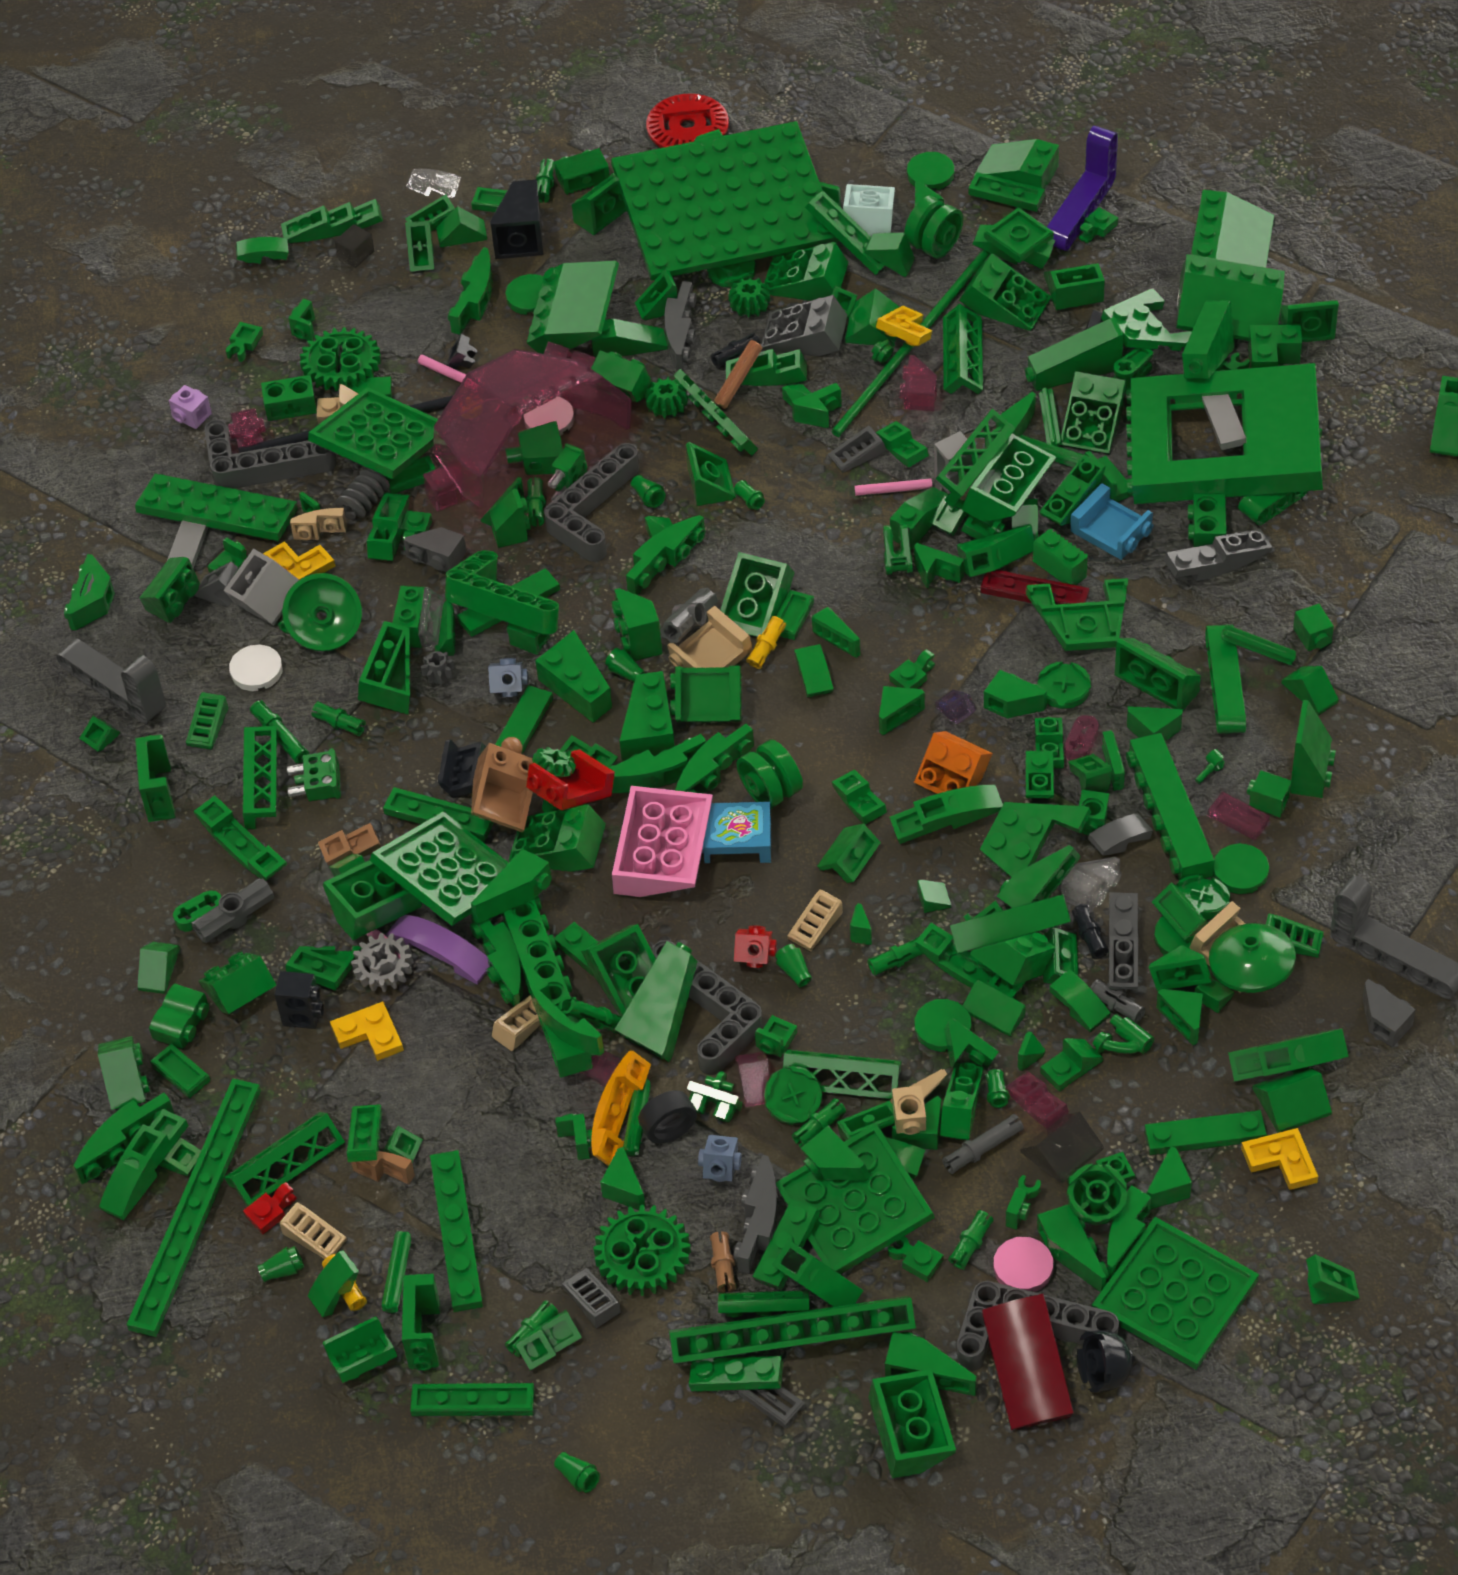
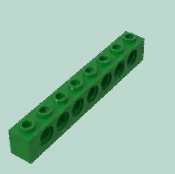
M537 896L535 899L501 913L516 947L520 968L529 993L527 970L533 968L549 984L552 1003L559 1008L561 999L565 996H570L569 993L572 992V987L568 975L563 977L561 973L565 971L563 961L560 955L555 956L554 951H557L553 934L547 935L546 931L549 930L548 921L545 914L540 915L539 910H542L539 896ZM538 1015L560 1078L593 1069L591 1057L596 1055L581 1051L561 1040L544 1024ZM566 1015L574 1024L580 1021V1019Z
M904 1296L669 1330L673 1363H681L915 1329L916 1326L912 1298Z

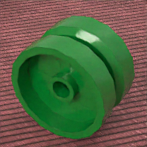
M928 195L922 198L911 211L904 233L910 246L923 250L924 253L933 258L940 259L957 242L963 226V214L961 210L951 205H945L943 201Z
M769 739L758 746L756 753L748 752L736 762L740 780L746 791L755 802H770V810L781 804L783 797L790 798L803 788L802 776L794 759L776 740Z

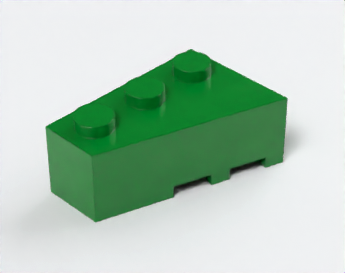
M387 621L383 622L359 679L358 700L409 715L410 634L408 627Z
M574 630L535 660L538 680L592 723L612 708L610 687Z
M663 671L636 675L619 741L622 761L648 749L653 756H656L661 751L674 747L673 729Z

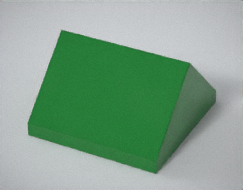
M876 288L855 301L849 316L845 343L875 345L879 341L889 340L891 346L895 347L896 337L886 335L884 331L876 328L878 318L899 308V306Z
M688 442L686 444L687 467L696 505L701 506L733 500L736 495L727 460Z
M1309 1067L1296 1069L1253 1085L1252 1089L1277 1133L1300 1127L1332 1114L1322 1075L1320 1072Z

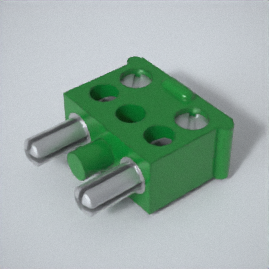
M566 443L561 453L552 463L553 476L549 480L548 486L555 489L556 492L551 500L553 501L588 471L584 450Z
M333 748L326 752L303 755V764L287 766L288 775L304 773L294 776L296 785H304L289 787L287 790L289 797L306 794L309 802L333 797L336 799L340 798L339 760Z

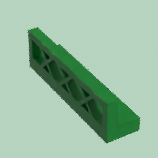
M958 304L943 317V387L946 392L952 394L964 385L979 394L983 390L982 317L963 305ZM968 320L973 322V328L968 322ZM967 335L969 336V338H970L971 341L973 342V345H974V346H972L971 342H970L969 339L967 338ZM967 353H968V354L970 355V357L972 358L974 364L971 362V360H970L969 357L967 356ZM968 372L970 373L974 381L968 378Z
M993 408L936 477V480L950 491L944 500L951 506L964 495L1016 429ZM990 419L1001 427L998 432H990L988 425ZM975 438H985L986 447L984 449H976ZM961 455H971L973 464L971 466H963ZM948 472H958L959 481L956 485L945 476Z
M277 726L244 727L243 819L245 829L249 830L256 829V818L276 817ZM271 735V740L263 746L256 740V736ZM264 754L271 761L264 767H261L257 764V759ZM262 776L271 781L263 789L256 785V781ZM261 798H264L270 802V808H256V803Z
M789 1049L784 1053L783 1068L800 1066L809 1072L811 1071L808 1067L818 1068L812 1073L814 1076L822 1069L831 1070L837 1079L830 1085H822L818 1080L821 1092L892 1099V1089L898 1088L902 1061ZM837 1070L846 1072L843 1075H840L837 1072ZM851 1072H859L866 1082L859 1088H851L843 1078ZM865 1073L875 1074V1075L872 1076L871 1078H869ZM879 1075L892 1076L891 1092L880 1091L872 1081ZM838 1082H841V1084H842L844 1087L835 1086V1085H836ZM869 1084L873 1090L863 1088Z
M319 1112L230 1172L224 1178L230 1187L236 1188L248 1207L263 1194L267 1193L269 1195L283 1183L297 1176L345 1143L329 1115ZM327 1127L335 1141L326 1147L316 1145L318 1133ZM312 1137L310 1144L304 1143ZM300 1145L310 1147L307 1160L302 1163L292 1161L295 1148ZM315 1148L321 1149L319 1152L314 1154ZM286 1154H288L287 1160L281 1159ZM273 1163H286L284 1175L278 1180L268 1178L270 1166ZM291 1165L297 1166L290 1171ZM264 1170L263 1177L257 1176V1174ZM251 1178L262 1180L259 1193L250 1198L243 1184ZM267 1181L273 1182L266 1187Z

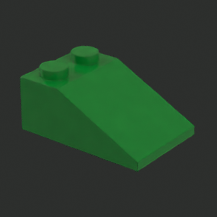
M1039 139L992 144L976 172L1046 190L1059 166V145Z
M738 552L720 611L748 635L758 637L759 634L762 635L771 617L777 615L785 600L795 572L786 563Z
M1303 700L1295 743L1291 794L1323 798L1324 787L1330 788L1332 772L1327 771L1328 766H1334L1336 750H1331L1332 738L1309 700Z
M638 924L629 925L581 951L594 978L620 1016H623L656 960Z

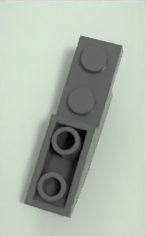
M682 281L678 298H667L665 307L666 342L670 358L677 371L679 369L683 371L685 362H689L691 354L690 344H694L696 338V330L692 329L690 311L691 307L694 308L696 305V293H693L692 282Z
M1257 529L1217 536L1211 545L1166 552L1164 561L1175 578L1192 575L1195 581H1199L1245 566L1270 552L1272 546L1262 530Z
M1109 892V989L1138 990V893Z
M762 1155L759 1165H754L750 1177L752 1182L750 1190L745 1189L741 1200V1206L745 1207L746 1220L743 1228L745 1236L742 1242L738 1241L736 1244L734 1259H737L738 1272L750 1274L758 1250L765 1251L777 1227L776 1181L770 1159L766 1155Z

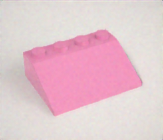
M631 786L612 871L613 893L644 897L695 887L713 795Z

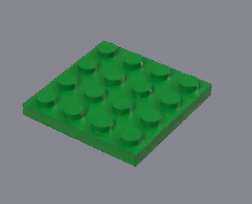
M367 387L309 431L308 441L393 479L450 433L451 425Z
M445 812L439 813L372 852L369 860L451 926L473 913L471 902L509 863Z
M877 1123L844 1142L866 1165L871 1176L867 1180H825L818 1172L815 1175L812 1174L804 1165L776 1182V1187L787 1205H789L791 1199H795L818 1208L820 1215L808 1240L820 1260L839 1274L844 1273L935 1218L932 1210Z
M1154 1217L1095 1299L1092 1307L1114 1313L1119 1320L1121 1328L1197 1370L1258 1282L1259 1274L1159 1218Z

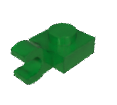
M1100 207L1084 219V223L1080 226V230L1084 233L1079 236V239L1089 243L1097 234L1104 237L1118 225V217Z
M406 510L400 528L403 541L408 536L429 531L432 523V514Z
M926 649L918 656L915 663L909 659L889 674L890 682L897 687L917 689L927 681L926 672L935 666V663L931 661L935 655Z
M1022 1175L1019 1178L1018 1187H1016L1006 1210V1227L1017 1230L1020 1221H1026L1031 1208V1204L1027 1203V1201L1039 1195L1041 1191L1040 1180L1036 1181L1035 1186L1028 1188L1025 1186L1026 1176Z

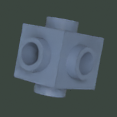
M502 658L500 663H492L488 666L490 693L502 692V697L518 696V692L522 691L524 685L528 684L527 668L523 669L522 662H516V658ZM505 674L511 675L513 680H507Z
M716 1135L708 1136L705 1149H700L698 1166L703 1167L704 1179H712L717 1182L732 1181L735 1170H740L742 1154L738 1153V1138Z

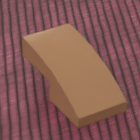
M371 823L347 835L341 830L318 842L328 865H333L351 854H358L364 857L382 847Z
M378 1151L377 1160L351 1162L353 1171L377 1182L384 1173L406 1184H410L415 1176L412 1160L392 1153Z

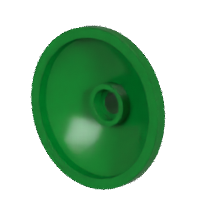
M316 573L300 579L290 588L284 599L282 615L286 630L298 644L313 651L324 652L338 649L354 637L361 623L362 607L356 591L344 579L332 574ZM324 612L327 617L324 620H319L317 614Z
M1259 923L1242 924L1228 929L1214 941L1209 952L1210 969L1215 978L1230 989L1247 993L1262 992L1280 985L1290 976L1296 963L1295 948L1290 938L1273 926Z

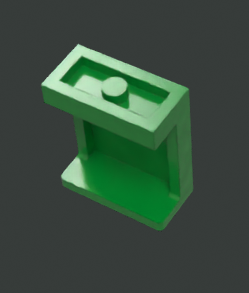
M675 666V673L670 674V687L675 689V700L670 701V714L675 716L677 722H742L740 666L716 668H682L681 666Z
M163 735L135 738L139 791L148 822L176 818L166 777L156 778L158 773L171 771V764Z
M434 1274L403 1275L402 1342L409 1369L425 1371L430 1368L439 1367L433 1334L422 1333V1315L440 1314V1300Z

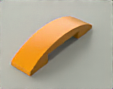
M629 1051L612 1073L601 1095L593 1121L592 1153L607 1166L611 1163L617 1149L623 1147L624 1141L618 1138L628 1106L634 1090H643L651 1067L648 1061L634 1051Z

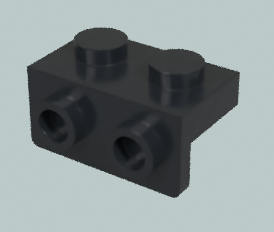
M451 739L445 741L440 772L438 774V784L452 798L472 793L478 757L486 748L482 742L458 747Z

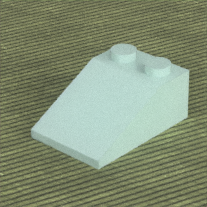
M847 184L843 210L870 236L873 233H891L895 187Z

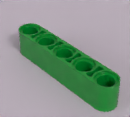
M1226 625L1206 626V649L1217 734L1245 733L1246 715L1237 646L1221 639V632Z

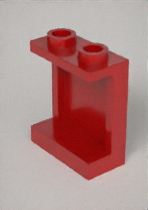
M580 749L571 751V757L574 758L576 767L574 773L570 776L556 777L536 763L529 764L526 787L561 811L612 795L615 772Z

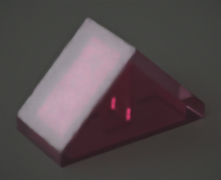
M756 1052L735 1056L745 1107L765 1104L763 1094L765 1085L770 1079L768 1060L765 1053Z

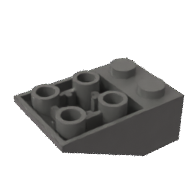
M834 295L770 312L761 344L762 350L773 349L774 352L787 353L800 349L803 355L821 356L839 351L847 314Z

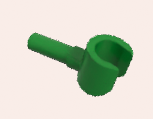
M1218 749L1212 750L1206 756V761L1209 765L1195 778L1196 783L1200 784L1214 770L1219 771L1223 769L1225 765L1224 756Z

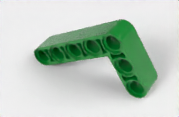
M489 550L478 551L446 572L445 599L447 601L541 634H553L558 630L559 604L557 602L496 581L498 555L495 552Z

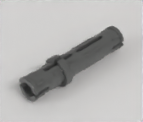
M1012 1114L1009 1118L974 1140H966L961 1148L942 1158L944 1167L951 1166L948 1172L954 1174L968 1163H976L980 1160L981 1155L1016 1133L1021 1132L1024 1128L1021 1120L1015 1123L1018 1116Z

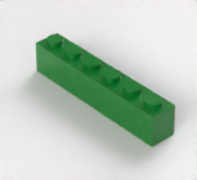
M1162 733L1130 740L1129 751L1126 752V760L1130 768L1133 767L1135 770L1134 777L1137 788H1142L1144 792L1143 801L1145 808L1151 810L1153 814L1152 824L1154 830L1159 831L1162 836L1160 838L1161 846L1164 853L1168 852L1170 856L1169 864L1173 875L1177 874L1179 880L1186 876L1197 874L1204 875V879L1213 877L1215 860Z

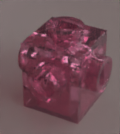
M255 408L230 413L232 424H228L231 439L236 438L238 448L263 442L261 433L266 432L263 417H257Z

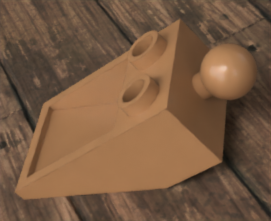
M508 737L502 742L501 747L489 743L478 757L473 778L471 814L523 832L533 791L526 787L529 764L533 762L532 758L521 754L523 749L521 741L515 737Z

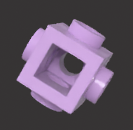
M186 385L169 399L172 417L177 422L184 423L194 429H197L212 414L208 396Z

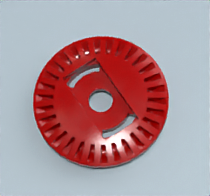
M680 94L666 98L652 108L646 120L648 136L660 148L694 142L697 136L717 129L724 136L729 127V117L725 108L718 101L700 94ZM705 117L709 119L710 126H707ZM690 120L695 124L692 127L684 128L681 126V123ZM667 121H669V130H665Z

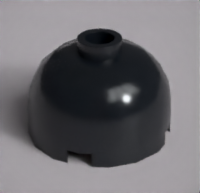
M1104 1330L1086 1331L1081 1335L1079 1341L1084 1340L1082 1349H1077V1367L1082 1382L1087 1383L1089 1381L1092 1387L1088 1390L1090 1392H1106L1122 1385L1127 1380L1134 1362L1133 1353L1124 1339L1112 1331Z

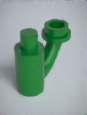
M1115 1014L1110 1019V1024L1116 1028L1115 1033L1126 1042L1112 1041L1113 1036L1111 1034L1100 1032L1095 1037L1093 1046L1096 1047L1095 1050L1098 1053L1107 1050L1124 1054L1137 1052L1144 1054L1151 1048L1155 1038L1130 1018L1126 1017L1123 1019Z

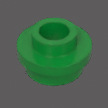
M889 340L879 341L875 344L871 351L873 353V361H879L883 364L889 359L894 351Z

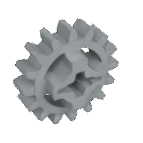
M380 933L376 940L369 936L368 944L359 943L361 951L353 952L356 960L351 961L356 979L360 980L363 987L369 985L371 991H375L378 986H381L382 991L386 992L388 985L396 989V982L398 980L406 982L404 974L412 973L410 965L414 964L409 945L405 944L402 937L396 940L395 935L391 933L388 938H384L383 933ZM395 951L400 955V959L394 954ZM365 966H368L369 970H371L370 973L365 970Z

